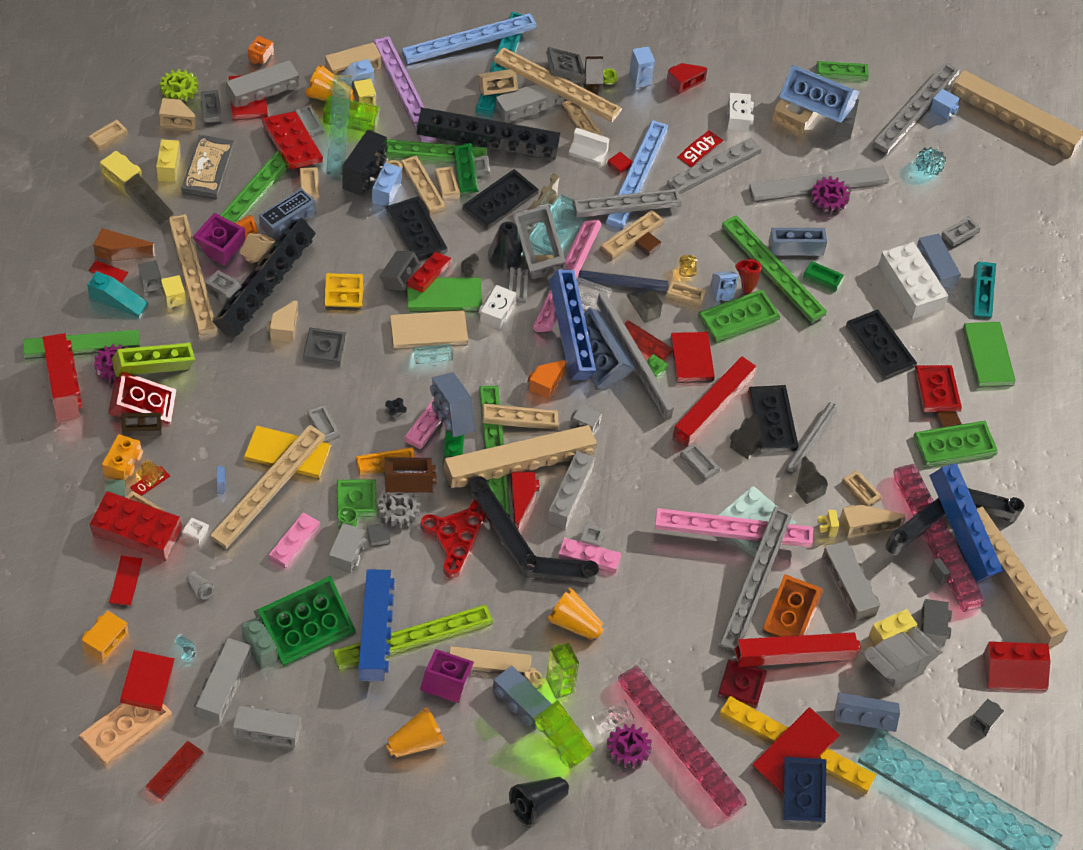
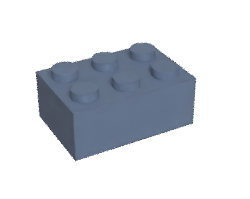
M454 372L432 377V385H430L431 394L434 396L432 409L434 413L438 414L440 422L444 423L446 431L449 430L453 437L475 432L472 397Z

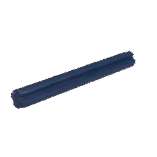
M580 270L578 276L579 281L665 292L669 287V281L585 270Z

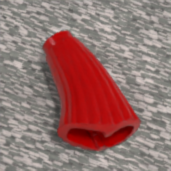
M753 259L742 260L735 265V268L741 278L742 292L747 295L755 290L762 266Z

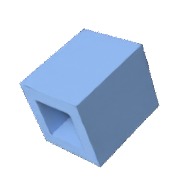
M941 89L933 98L930 110L948 120L951 115H955L959 110L958 103L960 98Z

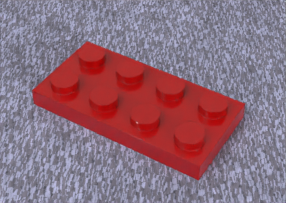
M295 111L262 118L264 128L289 170L323 162L322 154Z

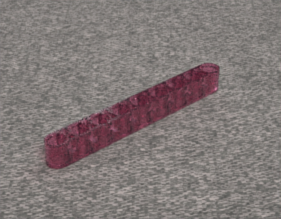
M915 464L894 469L895 481L913 516H915L934 500ZM942 519L925 532L923 536L935 559L940 558L949 569L950 574L947 583L961 610L967 612L984 606L983 595L945 521Z
M634 666L619 675L618 681L624 691L726 816H731L746 806L747 802L741 791L642 670Z

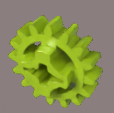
M180 69L177 72L171 70V74L165 73V77H161V94L165 95L167 99H184L187 102V98L193 99V94H197V89H199L197 77H193L192 72L187 74V70L183 72Z

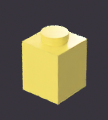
M372 80L355 81L354 95H356L355 98L359 109L376 106V92Z
M180 275L161 279L162 292L167 307L186 304L185 291Z

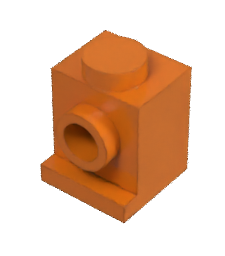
M257 36L248 48V59L253 64H264L269 56L274 54L273 41L261 36Z

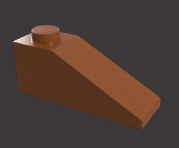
M103 228L93 244L95 256L111 261L150 258L155 255L153 242Z

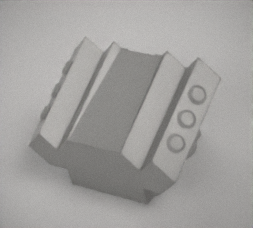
M912 627L906 633H898L881 641L875 647H868L861 654L885 677L888 683L895 687L922 675L928 664L943 651L919 628Z

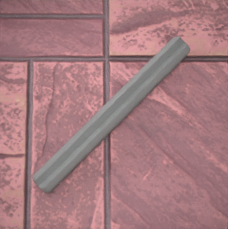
M832 402L827 404L788 462L787 471L790 473L796 472L837 411L836 404Z

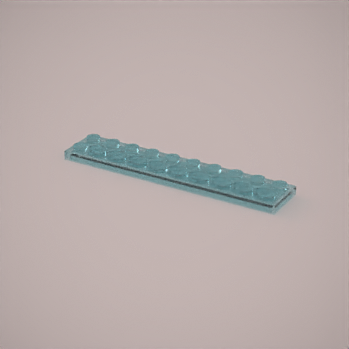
M877 729L858 759V763L1006 850H1055L1063 836L882 729Z

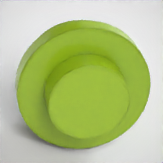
M608 68L603 71L604 84L611 85L617 82L618 76L615 70Z

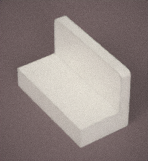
M576 128L573 143L568 154L602 164L608 151L610 138Z

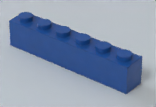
M558 269L549 279L569 377L570 380H588L595 373L596 367L575 270Z
M957 463L941 467L930 474V479L975 583L990 579L1003 572V568Z
M367 569L359 658L360 681H384L385 673H389V661H386V656H390V644H387V639H391L392 628L388 627V624L393 621V611L390 610V606H394V594H391V590H395V578H391V570Z

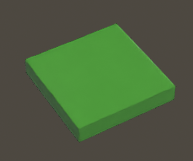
M376 479L337 480V516L339 510L346 506L353 507L357 511L358 516H377Z

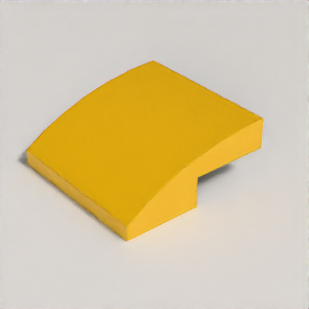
M326 273L325 307L362 308L363 274Z

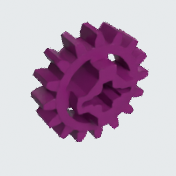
M829 176L828 180L822 177V180H817L816 185L812 188V202L818 203L817 208L822 207L823 212L828 209L830 213L833 210L838 213L840 208L844 210L846 204L848 205L851 194L848 192L849 186L844 187L845 181L838 182V177L835 180H832V176Z
M112 344L111 348L104 346V351L99 350V356H95L94 366L97 375H101L103 380L108 378L109 382L117 378L112 358L117 349H122V344H119L118 347Z
M624 724L623 729L617 726L615 732H610L606 751L610 753V759L616 758V765L621 762L623 763V768H626L627 764L634 768L635 763L642 766L643 760H648L652 747H650L652 740L648 739V732L642 734V727L637 730L635 729V724H632L631 728ZM629 742H631V744H630L631 747H630L629 750H627V749H628V746H627V745L629 744Z

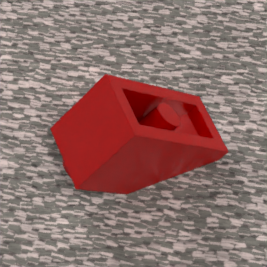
M681 63L668 70L666 82L678 94H681L706 81L708 69L704 66Z

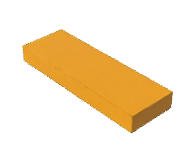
M413 447L356 456L359 476L384 472L385 458H415Z

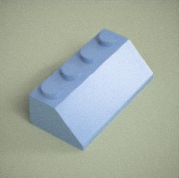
M792 65L779 98L841 123L853 109L860 91Z

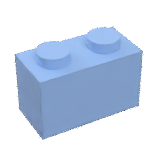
M649 46L632 49L629 74L635 88L652 85L655 59Z
M388 163L384 164L372 188L373 203L383 206L391 204L402 182V167Z

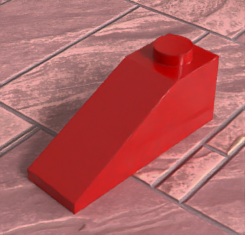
M513 472L511 474L513 522L518 531L535 500L536 491L540 489L539 480H536L535 472Z

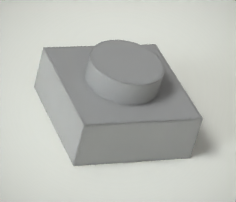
M488 156L474 158L477 177L490 174Z
M586 524L581 542L600 547L605 529Z

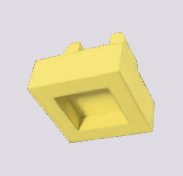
M828 510L827 516L818 517L817 523L825 524L820 525L819 532L827 531L828 537H836L839 529L836 510Z

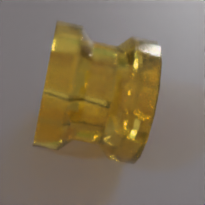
M683 255L679 258L680 275L683 277L695 276L697 274L696 257L693 255Z

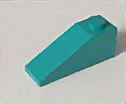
M978 261L974 265L973 316L992 317L996 263Z
M98 271L95 272L87 284L90 299L133 316L140 317L148 305L146 300L122 283Z

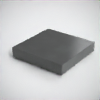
M309 327L303 361L340 366L347 332Z

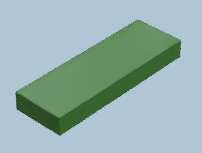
M817 61L816 64L817 74L825 78L868 81L869 78L868 64Z

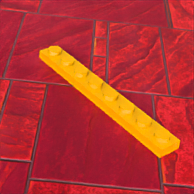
M731 696L720 711L721 717L772 744L789 728ZM827 749L818 758L826 759V773L865 794L869 791L877 775L830 749Z

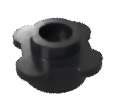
M402 398L386 401L385 406L388 407L390 416L399 417L407 412Z

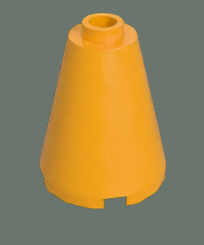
M321 64L316 68L310 79V88L307 87L305 91V96L308 98L346 107L348 104L352 105L356 96L353 94L354 90Z
M570 587L556 604L551 615L546 619L554 625L590 640L593 637L598 639L604 630L601 628L603 623Z
M426 707L387 739L389 743L386 744V747L391 756L395 754L396 758L441 747L446 742L431 711Z

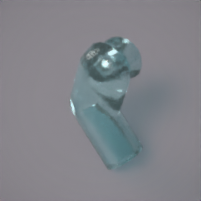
M179 634L175 639V643L183 648L182 659L191 662L193 657L196 656V646L192 641Z

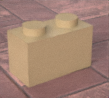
M512 69L478 74L479 91L483 95L518 90L517 75Z

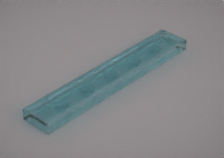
M334 75L327 174L342 175V165L346 161L352 76Z

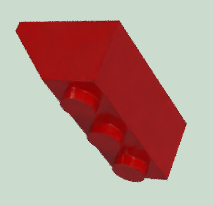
M988 642L983 653L987 689L1048 690L1051 663L1049 644Z

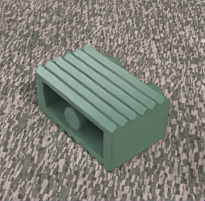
M259 617L241 625L242 637L246 644L251 645L252 654L261 668L278 660V646L274 643L270 633H268Z

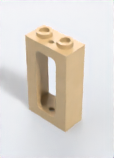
M781 99L774 108L772 121L803 135L818 113L805 109L802 114H796L787 109L791 102Z

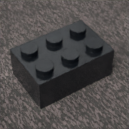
M367 129L342 165V189L361 197L365 191L370 189L371 182L378 177L380 169L388 161V157H386L388 150L386 136Z

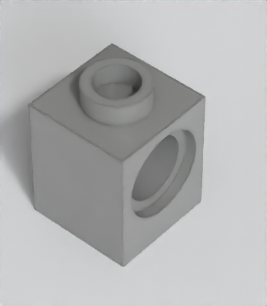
M581 404L579 409H575L571 415V428L589 425L594 435L601 423L602 413Z

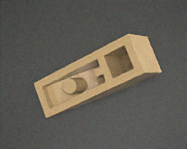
M849 505L843 508L840 521L847 538L898 529L903 525L906 517L902 513L870 506Z

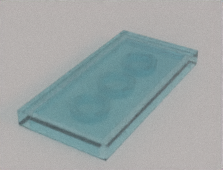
M561 194L550 211L562 251H564L580 230L583 222L587 221L590 216L576 218L573 199ZM540 222L529 236L532 248L544 255H553L545 224Z

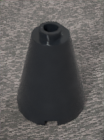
M503 222L499 226L488 250V260L497 269L510 270V267L515 269L524 260V250L518 228L513 222Z
M554 777L517 784L511 787L509 801L510 804L514 803L516 810L513 811L515 816L524 825L536 823L568 796L569 784L561 777Z

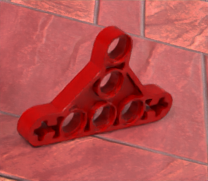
M474 499L468 509L443 518L427 514L421 519V530L428 535L436 537L446 556L443 572L448 578H457L461 574L486 518L481 509L479 513L477 512L478 505ZM471 518H476L479 522L478 524L472 525L468 522V520ZM426 521H432L435 523V525L429 528L426 527L424 523ZM450 527L453 529V532L446 534L443 532V529ZM467 533L470 534L472 538L470 540H464L461 538V536ZM457 549H462L465 552V554L462 556L455 555L454 551ZM453 561H455L456 567L452 571L449 570L453 565Z

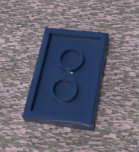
M784 757L783 821L826 822V759Z

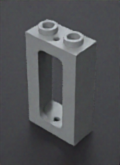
M549 204L538 205L534 209L521 210L517 214H513L532 279L555 273L558 269L566 270L565 258ZM543 222L554 258L537 263L527 227L531 224Z

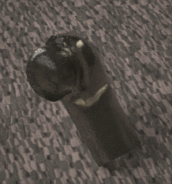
M475 253L461 262V272H464L466 277L474 273L471 267L479 260Z

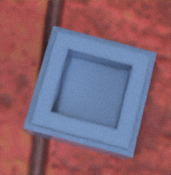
M217 466L218 493H225L224 466Z

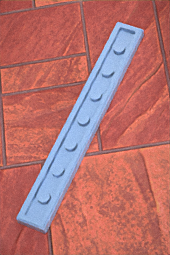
M531 13L405 47L402 48V54L407 64L534 30L537 27Z
M651 121L618 195L640 192L669 125ZM630 212L609 214L606 224L623 229Z

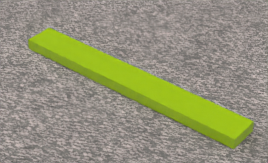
M485 604L392 632L391 639H387V644H390V655L492 625L493 619ZM361 642L333 650V656L339 671L359 665Z

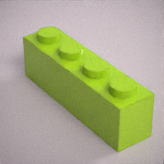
M191 343L117 349L112 358L116 377L122 371L138 375L189 370L195 361Z

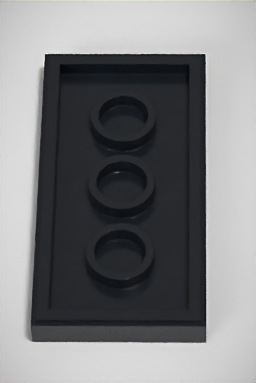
M513 169L463 204L462 209L488 230L539 193V189Z
M419 196L386 206L385 210L407 251H414L419 261L430 258L435 252L447 253L448 248Z
M878 309L847 321L846 326L884 379L907 371L917 365L915 359Z
M786 385L749 387L748 393L760 453L796 451L799 445Z

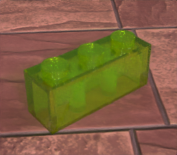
M328 96L323 109V123L366 132L367 129L375 132L379 121L380 106Z
M570 643L558 644L550 649L546 680L555 699L575 693L579 661Z
M558 700L533 717L538 730L546 735L549 745L557 750L562 763L570 769L595 751Z

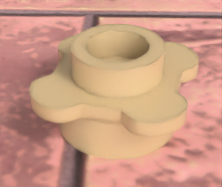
M531 668L529 672L526 671L524 673V677L536 689L539 688V685L544 684L542 675L535 668Z

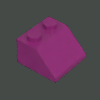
M213 213L195 233L193 239L208 258L225 266L245 242V228Z
M435 649L425 670L420 690L430 695H436L448 701L459 703L474 661Z

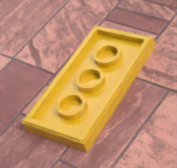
M256 425L244 460L272 467L299 436ZM322 442L295 473L319 479L331 444Z

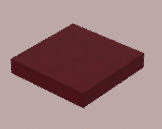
M728 659L717 697L728 700L731 696L748 706L757 708L767 670L753 666L738 667L736 661Z

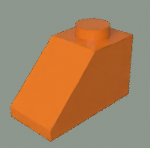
M561 360L538 366L535 372H531L528 377L529 391L549 399L565 374L567 361Z

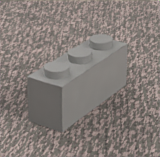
M239 705L233 725V735L236 738L296 748L301 727V716H297L294 713H279L272 709H257L250 705Z

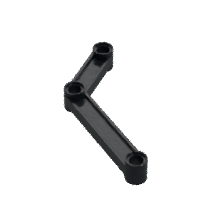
M482 476L472 478L470 481V496L475 500L524 577L578 581L587 585L596 582L599 566L595 561L587 560L584 562L534 555L489 487L487 480ZM479 486V487H482L483 489H482V490H476L475 487ZM532 564L534 567L528 568L525 565ZM590 570L594 574L589 575L585 571Z
M968 488L976 509L983 506L988 514L1003 517L1008 522H1015L1025 507L1023 501L1017 497L1008 499ZM939 498L891 533L885 545L889 553L893 555L900 554L903 549L946 517Z

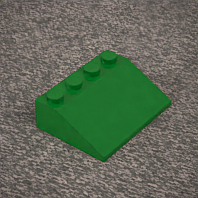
M331 576L253 611L256 618L259 617L262 624H264L274 643L278 646V659L282 665L356 631Z

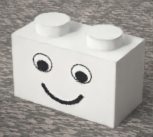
M730 93L727 130L748 132L749 126L753 125L754 115L751 112H753L754 102H751V94Z
M496 285L493 291H489L486 299L487 302L482 304L479 309L480 323L501 330L516 304L517 293Z

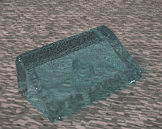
M450 344L413 347L416 364L453 361V350Z

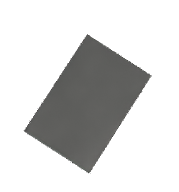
M552 47L547 48L546 55L551 75L585 82L586 75L580 54Z

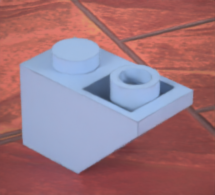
M732 271L713 273L711 287L716 301L734 299L738 281L737 273Z

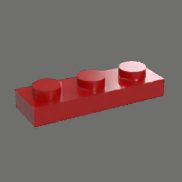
M435 252L409 278L407 287L423 293L451 264V258Z

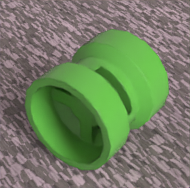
M346 506L339 510V530L343 523L357 527L358 514L353 507Z

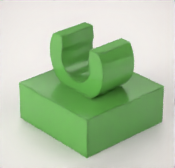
M654 354L646 361L656 379L668 368V364Z

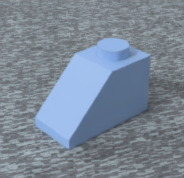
M369 59L351 63L338 78L352 90H354V82L371 79L374 86V69Z

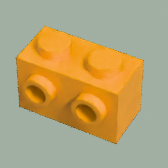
M118 434L102 463L103 475L116 480H125L126 482L128 476H131L134 472L136 461H139L142 457L143 450H141L140 441Z

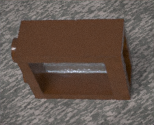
M385 458V493H433V485L437 484L436 465H432V458Z

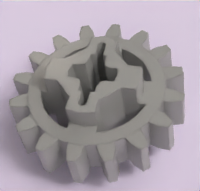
M383 492V497L379 498L378 504L380 518L384 517V523L390 521L392 527L395 523L398 524L399 528L402 527L403 523L409 526V521L415 522L416 517L420 515L421 503H419V497H414L415 493L388 494Z

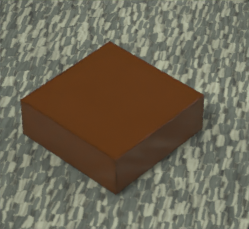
M647 232L636 241V246L650 255L661 246V241Z
M940 411L936 414L941 428L962 424L956 411Z

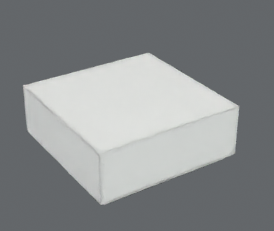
M191 517L181 532L182 536L200 543L209 530V525Z

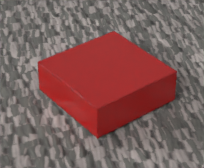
M620 151L610 158L607 164L621 174L631 167L633 161Z

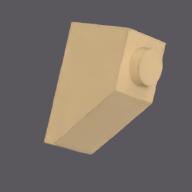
M162 98L159 112L160 126L196 129L195 114L181 100Z
M249 233L239 253L244 255V259L250 263L260 262L276 240L267 234Z
M292 301L273 313L272 321H268L267 332H270L271 340L293 342L298 314V301Z

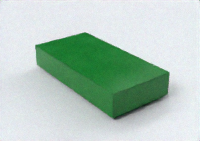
M811 261L803 277L837 291L844 275Z

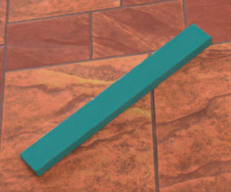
M511 12L509 19L522 16L524 14ZM522 33L502 38L496 55L503 47L516 53ZM493 60L489 72L509 70ZM481 93L475 113L492 116L495 110L496 97L500 96L501 93L489 95Z

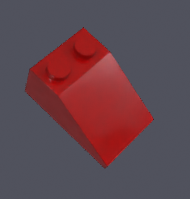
M122 371L113 383L108 414L122 419V413L161 412V422L169 424L171 422L176 389Z

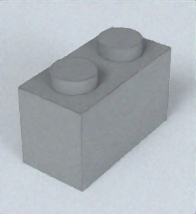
M342 524L329 553V566L352 572L354 565L358 566L361 558L360 551L361 549L365 550L368 541L365 538L364 529Z

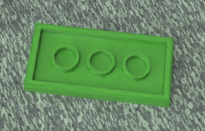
M437 278L423 293L407 287L408 311H479L482 305L481 278Z
M763 289L698 312L699 319L715 343L780 320V314Z
M1000 321L964 323L963 328L978 387L1015 385L1016 380Z
M986 420L914 432L913 435L925 467L993 456L998 453Z

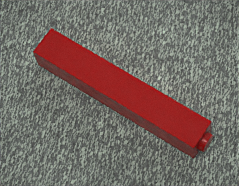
M741 356L675 425L673 437L679 443H683L688 447L752 380L757 366Z
M855 632L738 639L734 651L738 667L855 660L858 652H860L861 645L860 641L856 638Z

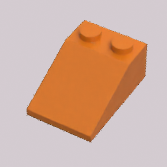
M784 574L762 630L779 637L805 635L821 599L823 589Z

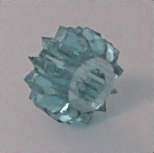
M930 146L929 149L924 147L922 151H919L916 157L918 171H923V174L928 173L932 176L933 174L938 175L944 170L946 157H944L943 152H938V148L932 149Z

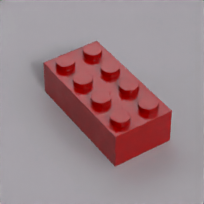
M66 333L43 336L56 420L80 417L79 409L83 408L71 340L66 339Z
M106 491L90 522V528L94 536L166 561L182 529L180 516Z

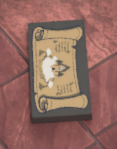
M199 135L181 187V192L217 198L234 146V140Z

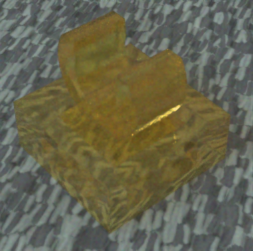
M146 460L136 472L137 478L151 487L165 474L164 469L149 460Z

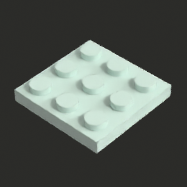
M752 486L718 516L769 522L774 507L778 506ZM791 518L789 524L796 525V522ZM731 538L754 558L760 544L759 541Z

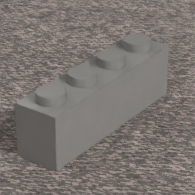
M289 60L226 81V94L235 108L245 106L255 100H262L264 97L277 95L280 92L298 87L299 74Z
M533 84L497 96L495 110L503 122L506 123L556 105H561L566 99L538 84Z
M576 451L549 509L548 524L566 530L593 471L595 457Z
M847 541L825 547L822 559L854 622L876 616L880 607L879 598L874 595L870 581L865 578L862 565L857 562L853 548L849 547Z
M231 638L227 639L225 645H221L218 653L219 658L217 662H213L210 669L211 675L209 679H205L202 686L203 692L201 696L198 695L194 703L197 717L218 724L221 723L252 656L251 645Z

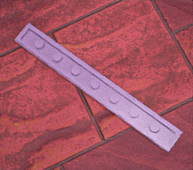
M390 37L373 40L381 55V62L417 133L421 107H425ZM418 135L421 142L438 139Z

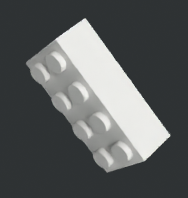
M914 242L881 253L878 266L912 319L944 309L948 294Z

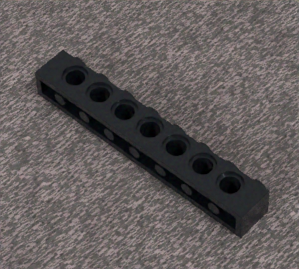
M423 107L420 110L416 134L556 160L560 132Z
M303 218L291 221L241 284L242 287L233 294L214 318L213 323L226 337L238 336L243 332L244 325L253 319L255 311L264 305L263 301L274 292L273 288L284 279L283 275L293 268L294 261L299 259L303 255L302 251L313 242L312 238L316 233Z

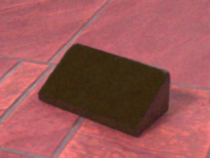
M161 412L122 413V435H162Z

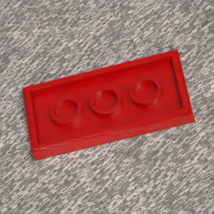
M809 707L752 764V767L783 795L784 757L818 759L840 737V734Z

